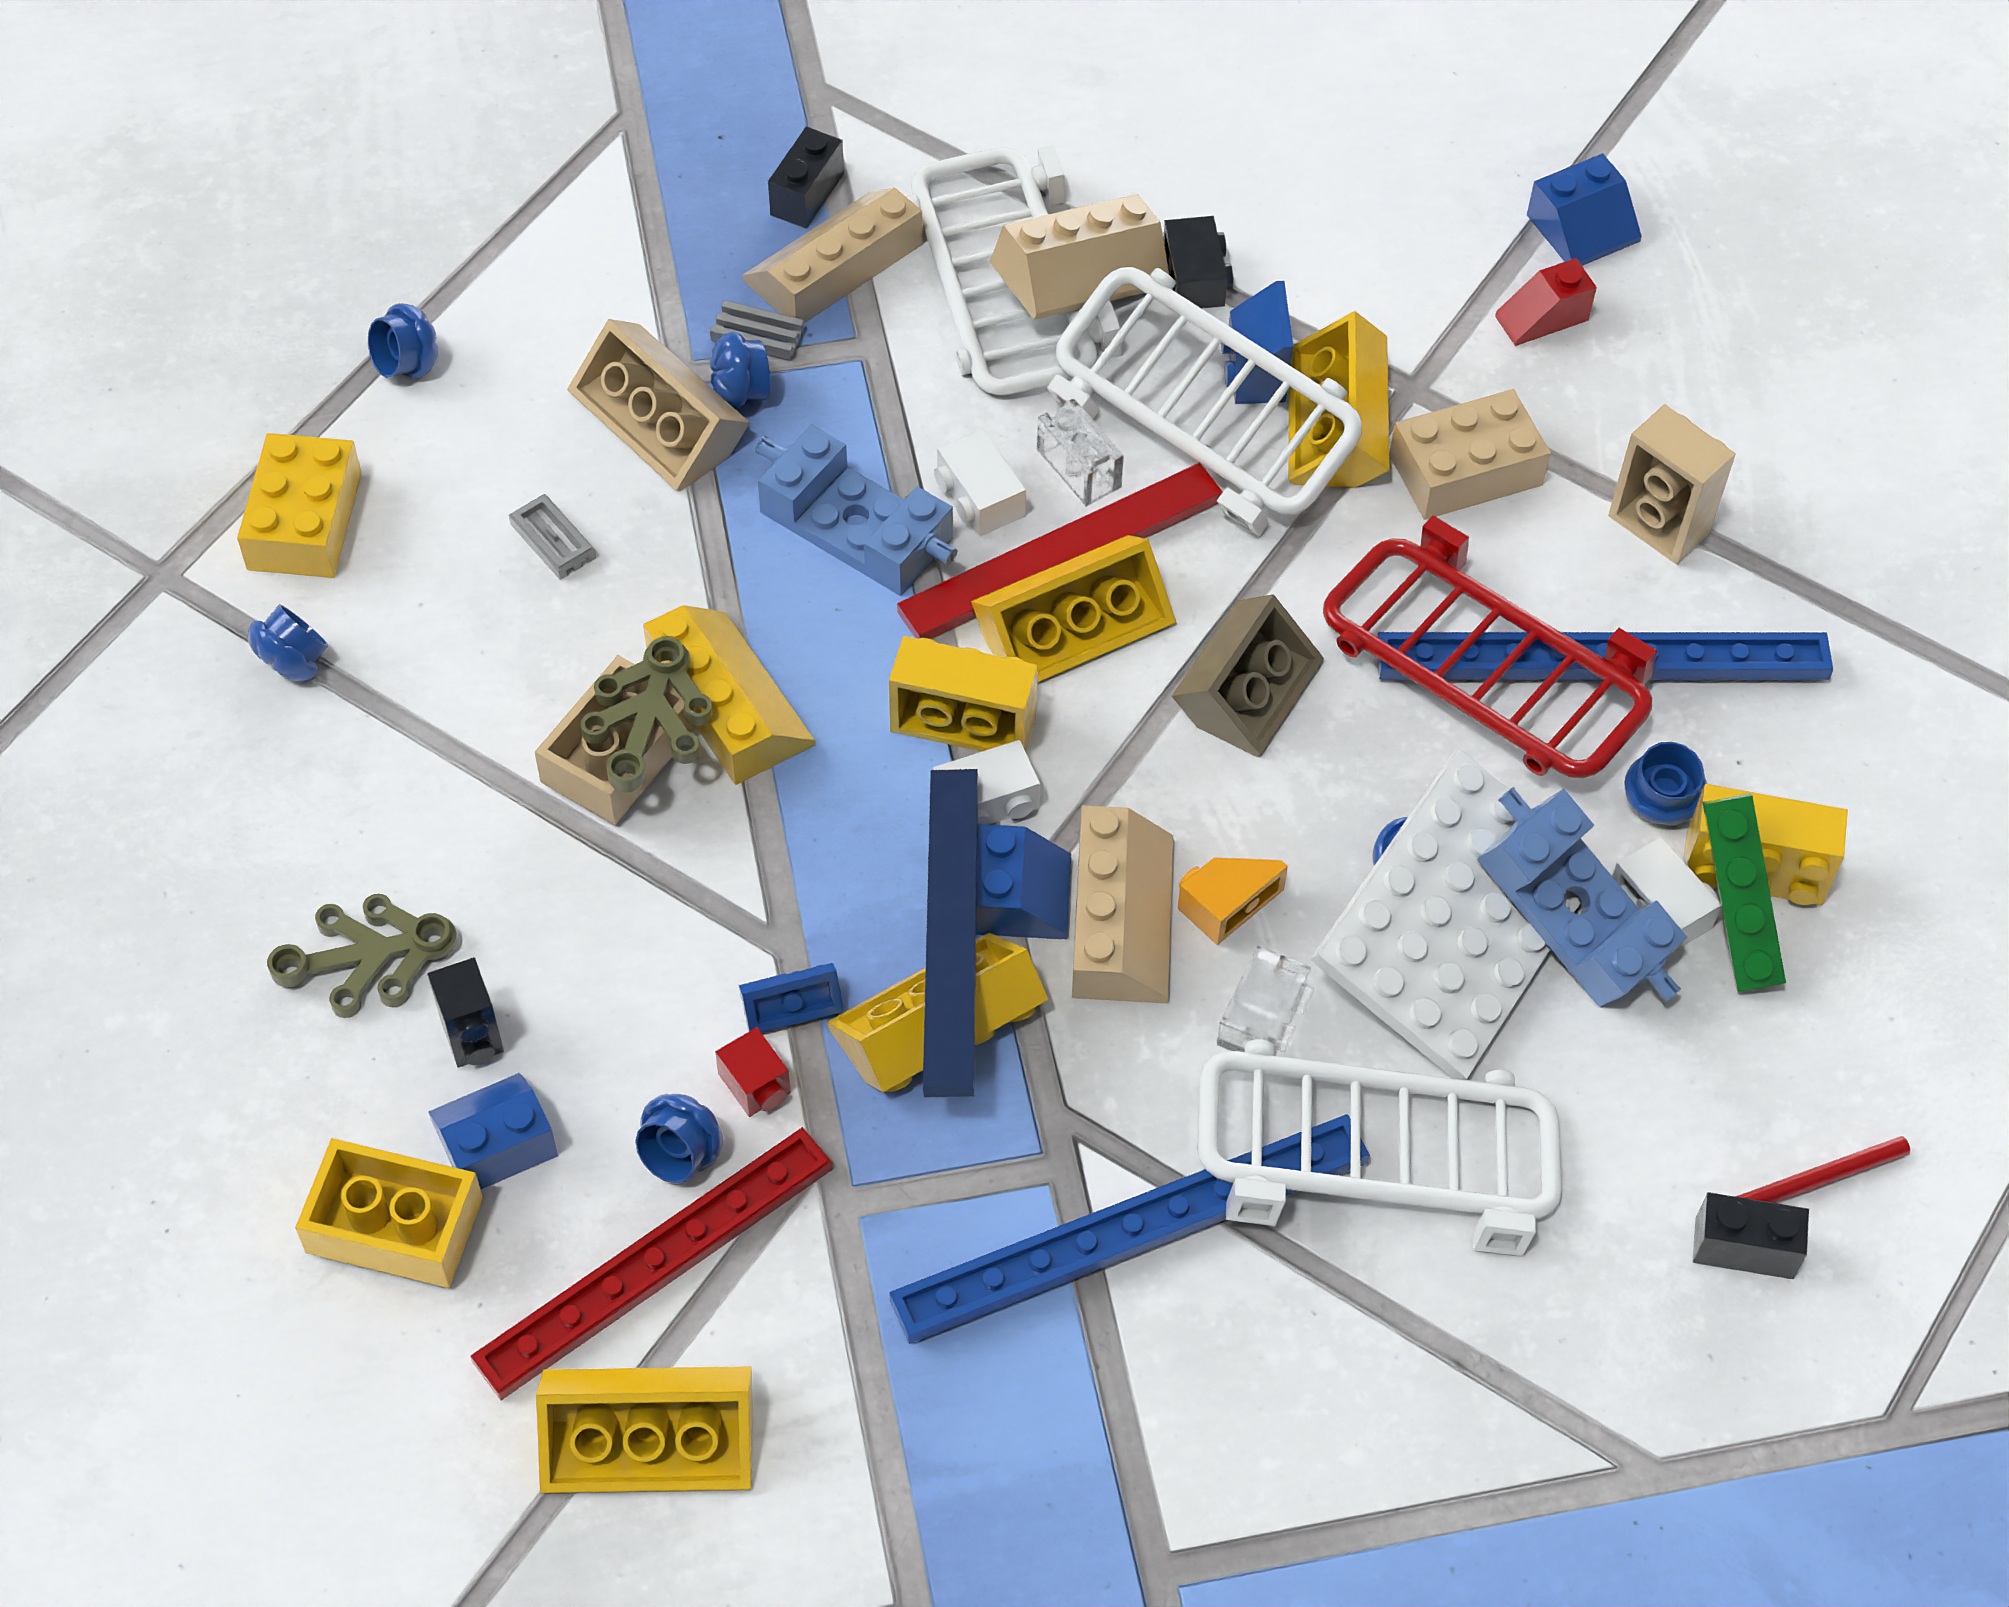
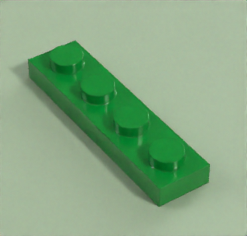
M1749 793L1702 802L1736 989L1740 992L1786 984L1753 796Z

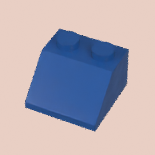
M1603 153L1534 181L1527 217L1564 262L1577 258L1583 266L1641 241L1642 235L1627 182Z
M1275 281L1230 311L1229 327L1291 366L1293 340L1285 281ZM1221 343L1222 354H1229L1230 361H1225V385L1229 387L1248 359ZM1255 365L1234 393L1235 404L1268 403L1283 382L1258 365ZM1287 392L1279 403L1286 402Z
M978 824L976 935L991 933L996 936L1067 940L1071 853L1025 826Z
M520 1073L428 1111L452 1167L475 1172L480 1190L558 1157L550 1124L533 1089Z

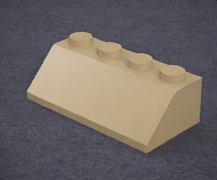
M895 187L869 192L744 273L742 279L778 313L803 319L805 323L923 245L922 210Z
M1139 194L1005 224L1002 227L990 260L991 265L1034 320L1081 309L1101 281L1109 273L1119 268L1134 267L1148 275H1151L1155 268H1159L1169 275L1161 222ZM1131 284L1120 286L1115 291L1110 301L1144 292Z
M608 319L567 388L577 400L678 491H682L727 460L750 424L746 418L638 323Z
M1081 805L1072 998L1168 1003L1173 835L1130 808Z

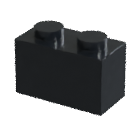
M807 126L804 128L768 180L771 216L806 229L844 175L842 139Z
M1214 216L1164 220L1163 240L1169 275L1176 281V285L1172 290L1201 309L1225 306L1227 289L1233 288V270L1231 263H1224L1223 257H1226L1224 232H1217Z
M475 957L427 973L439 1017L457 1068L468 1064L480 1065L491 1060L494 1055L503 1053L504 1049L493 1005Z
M1707 1192L1695 1220L1693 1263L1794 1279L1807 1255L1809 1209Z

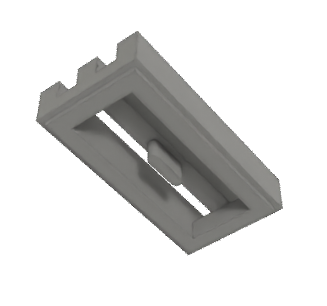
M724 300L721 306L722 313L718 312L716 325H712L710 330L711 341L716 342L724 334L735 331L740 333L745 340L762 341L767 355L787 360L792 359L804 332L803 319ZM726 327H730V328H734V329H738V330L750 332V334L744 333V332H740V331H736V330H732V329H728V328H726ZM766 337H770V338H774V339L786 341V342H788V343H784V342H780V341L768 339V338H766Z
M546 494L539 496L508 515L511 526L559 580L567 576L566 570L572 568L576 571L581 568V561L586 559L588 562L596 559L594 547ZM542 509L577 550L572 552L536 511ZM527 517V519L535 526V528L559 553L562 559H559L557 557V555L550 549V547L542 540V538L534 531V529L526 522L524 518Z

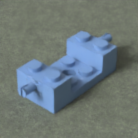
M811 424L793 444L784 448L766 436H763L757 442L755 452L774 462L758 479L760 513L897 595L901 596L935 558L947 566L956 558L958 550L948 545L953 539V506L918 486L905 499L895 495L847 466L846 444ZM853 515H860L867 519L864 524L850 525L845 522L848 517Z
M1514 787L1504 793L1498 801L1501 802L1516 822L1507 833L1477 858L1478 862L1599 1007L1626 995L1637 983L1646 979L1664 1001L1672 998L1681 988L1663 969V965L1666 963L1669 954L1687 938L1685 933L1657 900L1640 909L1581 839L1595 825L1565 789L1557 792L1532 809ZM1566 891H1572L1580 897L1582 902L1580 914H1575L1567 908L1564 901Z

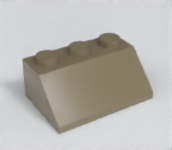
M1274 594L1237 600L1172 694V698L1197 728L1253 756H1258L1262 754L1324 660V657Z

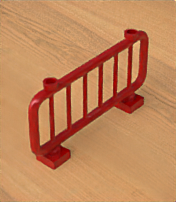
M1434 515L1422 526L1420 546L1406 539L1392 538L1381 541L1329 592L1323 603V616L1327 625L1340 635L1336 641L1344 654L1356 658L1365 650L1527 752L1523 756V763L1536 775L1543 776L1550 768L1570 778H1587L1596 775L1607 766L1644 724L1652 711V696L1645 684L1652 677L1657 654L1656 649L1619 627L1608 639L1605 659L1461 572L1460 570L1466 565L1469 536ZM1401 556L1418 565L1361 627L1341 613V606L1387 558ZM1425 571L1454 587L1455 589L1398 649L1369 632ZM1462 593L1491 610L1435 672L1405 655ZM1499 616L1529 633L1472 696L1442 678ZM1536 639L1566 656L1510 719L1480 702L1484 695ZM1573 662L1604 679L1548 743H1545L1517 725ZM1612 685L1632 697L1634 701L1633 708L1587 759L1574 760L1555 749Z

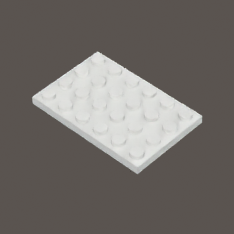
M1461 749L1449 757L1310 960L1451 1078L1465 1080L1551 948L1477 860L1481 854L1507 833L1516 821L1501 802L1498 801L1509 789ZM1566 891L1564 896L1565 904L1574 913L1581 903V899L1576 893Z

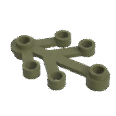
M660 637L653 640L644 652L643 661L614 675L606 674L600 676L594 683L595 698L599 704L610 708L601 712H590L581 719L580 726L583 739L590 744H600L608 739L609 729L636 717L625 749L613 753L606 764L609 783L621 792H633L645 781L646 772L643 756L656 720L670 739L672 756L677 762L689 764L696 761L700 755L698 737L694 733L688 732L665 698L669 682L685 702V718L690 724L703 726L709 723L713 717L711 699L700 693L686 672L690 665L689 652L679 640L673 637ZM664 660L673 661V662H670V663H660V662H662V661H664ZM649 679L645 691L621 702L623 690ZM608 687L616 689L613 693L609 694L602 692L603 689ZM695 707H703L706 709L701 713H695L691 711ZM592 725L602 726L598 731L588 730ZM684 744L693 746V748L688 751H682L678 749L681 745ZM623 773L634 774L630 777H620Z
M373 894L363 902V912L366 921L370 925L377 927L390 924L403 932V934L386 937L345 915L340 906L326 904L320 907L315 914V921L320 933L328 937L341 935L356 944L307 955L298 946L285 944L278 946L269 954L267 966L276 984L292 988L300 985L307 975L359 964L343 985L332 990L329 997L335 1015L341 1018H350L359 1012L361 1008L360 995L389 958L407 953L395 972L383 977L378 983V993L384 1005L392 1008L403 1005L409 997L407 986L427 960L443 958L453 950L457 942L456 929L449 919L440 914L427 913L417 918L391 904L390 899L386 895ZM377 906L386 907L380 914L371 913V910ZM328 917H338V920L333 924L323 923ZM431 936L441 937L434 942H425ZM297 967L295 971L283 974L286 968ZM397 986L401 988L395 995L386 994V991L391 987ZM344 997L353 998L352 1002L346 1006L337 1004Z

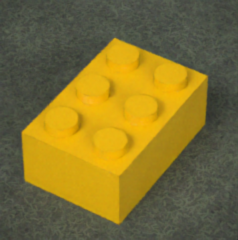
M274 433L266 434L237 536L247 570L335 578L362 474L353 440Z
M903 636L889 677L890 732L982 752L1020 740L1026 752L1036 718L1038 664L1029 663L1018 657L1006 658L982 653L975 648H959L940 644L929 638L917 639Z
M1705 784L1686 834L1684 852L1688 867L1702 883H1707L1712 888L1718 887L1702 802L1751 793L1771 897L1788 899L1799 905L1815 904L1822 906L1844 859L1848 809Z
M331 1138L295 1229L307 1254L450 1289L483 1197L475 1172Z

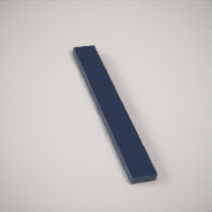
M978 769L930 771L923 1057L924 1098L974 1096Z

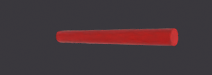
M1899 1136L1735 1197L1777 1203L1909 1155L1910 1145L1904 1136Z

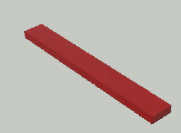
M1199 462L898 602L897 613L915 638L931 639L976 618L971 601L1127 535L1146 538L1218 504L1217 500L1223 491Z
M801 1127L470 1355L472 1363L500 1401H502L542 1373L543 1369H548L832 1171V1161L806 1130Z

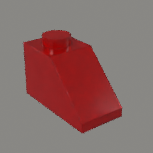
M1577 258L1539 270L1496 311L1495 317L1513 344L1517 346L1589 321L1597 287Z

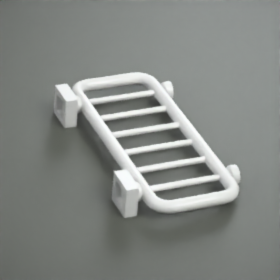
M1054 145L1038 148V166L1031 167L1029 160L1023 153L1008 147L992 148L935 161L921 167L914 174L911 181L912 195H907L906 197L922 210V224L964 348L956 350L961 374L966 375L972 372L977 385L986 392L995 395H1009L1047 386L1057 374L1068 381L1072 380L1073 378L1059 365L1007 378H997L990 374L986 361L1056 345L1061 335L983 353L975 329L1030 317L1031 315L1026 309L972 321L965 298L1009 287L1003 280L962 290L954 267L991 259L994 249L951 259L944 238L945 236L1027 217L1035 218L1048 215L1040 192L1041 190H1044L1049 206L1064 203V172ZM997 164L1013 166L1018 176V179L932 199L927 188L928 183L933 179ZM1022 187L1029 209L941 229L934 206ZM1110 299L1077 342L1080 350V357L1077 361L1090 369L1097 359L1095 344H1100L1103 353L1121 329ZM1080 309L1066 312L1070 323ZM1121 344L1110 358L1121 356Z
M1124 267L1112 271L1101 281L1062 333L1057 343L1056 357L1059 366L1073 379L1069 382L1057 374L1047 388L1056 402L1090 424L1100 411L1092 399V395L1095 392L1241 489L1242 492L1239 495L1227 487L1217 502L1226 516L1258 537L1269 525L1262 510L1264 505L1280 514H1296L1306 510L1316 500L1349 456L1361 436L1362 422L1359 414L1349 403L1344 401L1348 392L1330 378H1326L1322 385L1317 384L1172 290L1176 285V281L1163 270L1155 268L1151 275L1134 267ZM1131 284L1145 292L1146 296L1093 367L1090 369L1077 361L1073 355L1076 343L1120 286ZM1155 299L1179 314L1180 317L1123 391L1098 373ZM1189 321L1213 336L1214 339L1161 410L1156 413L1133 398L1132 394L1185 323ZM1223 343L1247 358L1248 361L1191 436L1165 419V417L1219 345ZM1258 365L1283 383L1228 457L1224 458L1199 440L1254 366ZM1292 387L1318 405L1260 482L1233 463L1288 389ZM1326 409L1343 422V434L1299 493L1292 497L1280 495L1269 488V484Z
M1263 1039L1247 1042L1244 1052L1226 1051L1216 1054L1202 1068L1199 1088L1197 1149L1199 1159L1209 1173L1218 1179L1233 1183L1226 1202V1220L1276 1226L1285 1204L1286 1189L1483 1213L1473 1232V1250L1523 1256L1536 1233L1535 1218H1542L1550 1214L1560 1202L1562 1191L1560 1133L1556 1108L1540 1092L1515 1086V1076L1510 1071L1493 1070L1486 1074L1485 1082L1294 1059L1274 1056V1045ZM1234 1070L1254 1073L1252 1165L1226 1161L1218 1153L1219 1080L1221 1074L1226 1071ZM1264 1074L1302 1079L1301 1171L1261 1166ZM1312 1080L1351 1085L1350 1177L1311 1172ZM1361 1087L1399 1091L1400 1183L1360 1178ZM1409 1093L1441 1096L1448 1099L1449 1189L1410 1184ZM1457 1099L1496 1103L1498 1195L1459 1190ZM1506 1105L1529 1108L1535 1112L1539 1119L1542 1191L1540 1196L1535 1199L1508 1196Z

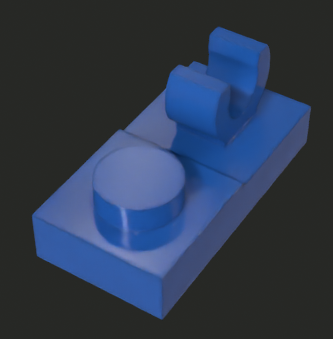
M833 963L738 985L748 1031L757 1027L762 1033L844 1012L837 971Z

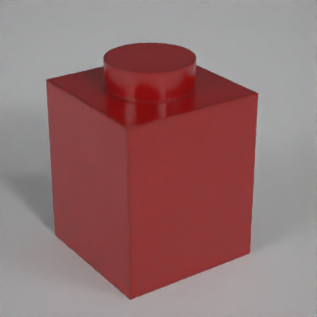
M757 1027L715 1051L718 1075L748 1117L761 1110L770 1111L784 1101L786 1095L791 1093L789 1070Z

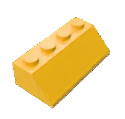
M1353 311L1293 345L1291 367L1319 385H1322L1326 378H1330L1340 384L1348 392L1344 401L1349 403L1358 412L1362 422L1361 436L1356 446L1328 482L1327 487L1356 488L1389 471L1387 335L1358 312ZM1292 387L1289 388V443L1318 405ZM1326 409L1289 457L1288 481L1293 485L1306 484L1344 432L1343 422Z
M1130 535L971 601L984 640L992 654L1006 658L1018 657L1029 663L1038 664L1037 682L1176 623L1149 539Z
M682 605L643 624L646 649L657 638L673 637L679 640L688 650L690 665L686 672L700 693L711 699L713 708L711 721L703 726H697V730L735 785L815 746L814 738L726 612ZM664 660V661H662V662H660V663H670V662H673V661ZM695 707V713H701L706 710L703 707Z
M987 933L976 940L975 1045L992 1038L995 1034L994 1030L1008 1022H1018L1030 1017L1035 1012L1036 1006L1048 1000L1028 950L991 933ZM926 968L826 1022L830 1032L864 1081L881 1092H892L907 1086L912 1081V1076L923 1070Z
M752 1366L543 1369L536 1392L540 1493L751 1490L753 1432Z

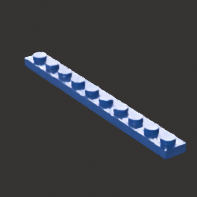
M1378 632L1377 637L1398 649L1413 632ZM1426 632L1405 655L1435 672L1471 632ZM1484 632L1442 678L1488 679L1529 633ZM1614 632L1561 633L1605 659L1608 639ZM1628 632L1657 650L1652 677L1649 680H1829L1834 670L1827 632ZM1536 639L1500 679L1546 680L1566 656ZM1377 659L1379 679H1409ZM1573 662L1558 680L1604 679Z
M1345 1114L1312 1127L1311 1172L1340 1175L1350 1171L1351 1119L1349 1115ZM1302 1132L1263 1146L1261 1166L1301 1171ZM1360 1137V1166L1368 1164L1370 1154ZM1252 1151L1227 1161L1252 1165ZM1206 1169L890 1291L891 1305L908 1343H913L1226 1220V1202L1233 1183L1216 1178ZM1286 1189L1285 1196L1297 1192V1190Z

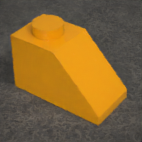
M1214 857L1202 868L1198 866L1193 867L1181 879L1177 909L1218 945L1284 890L1288 865L1282 860Z

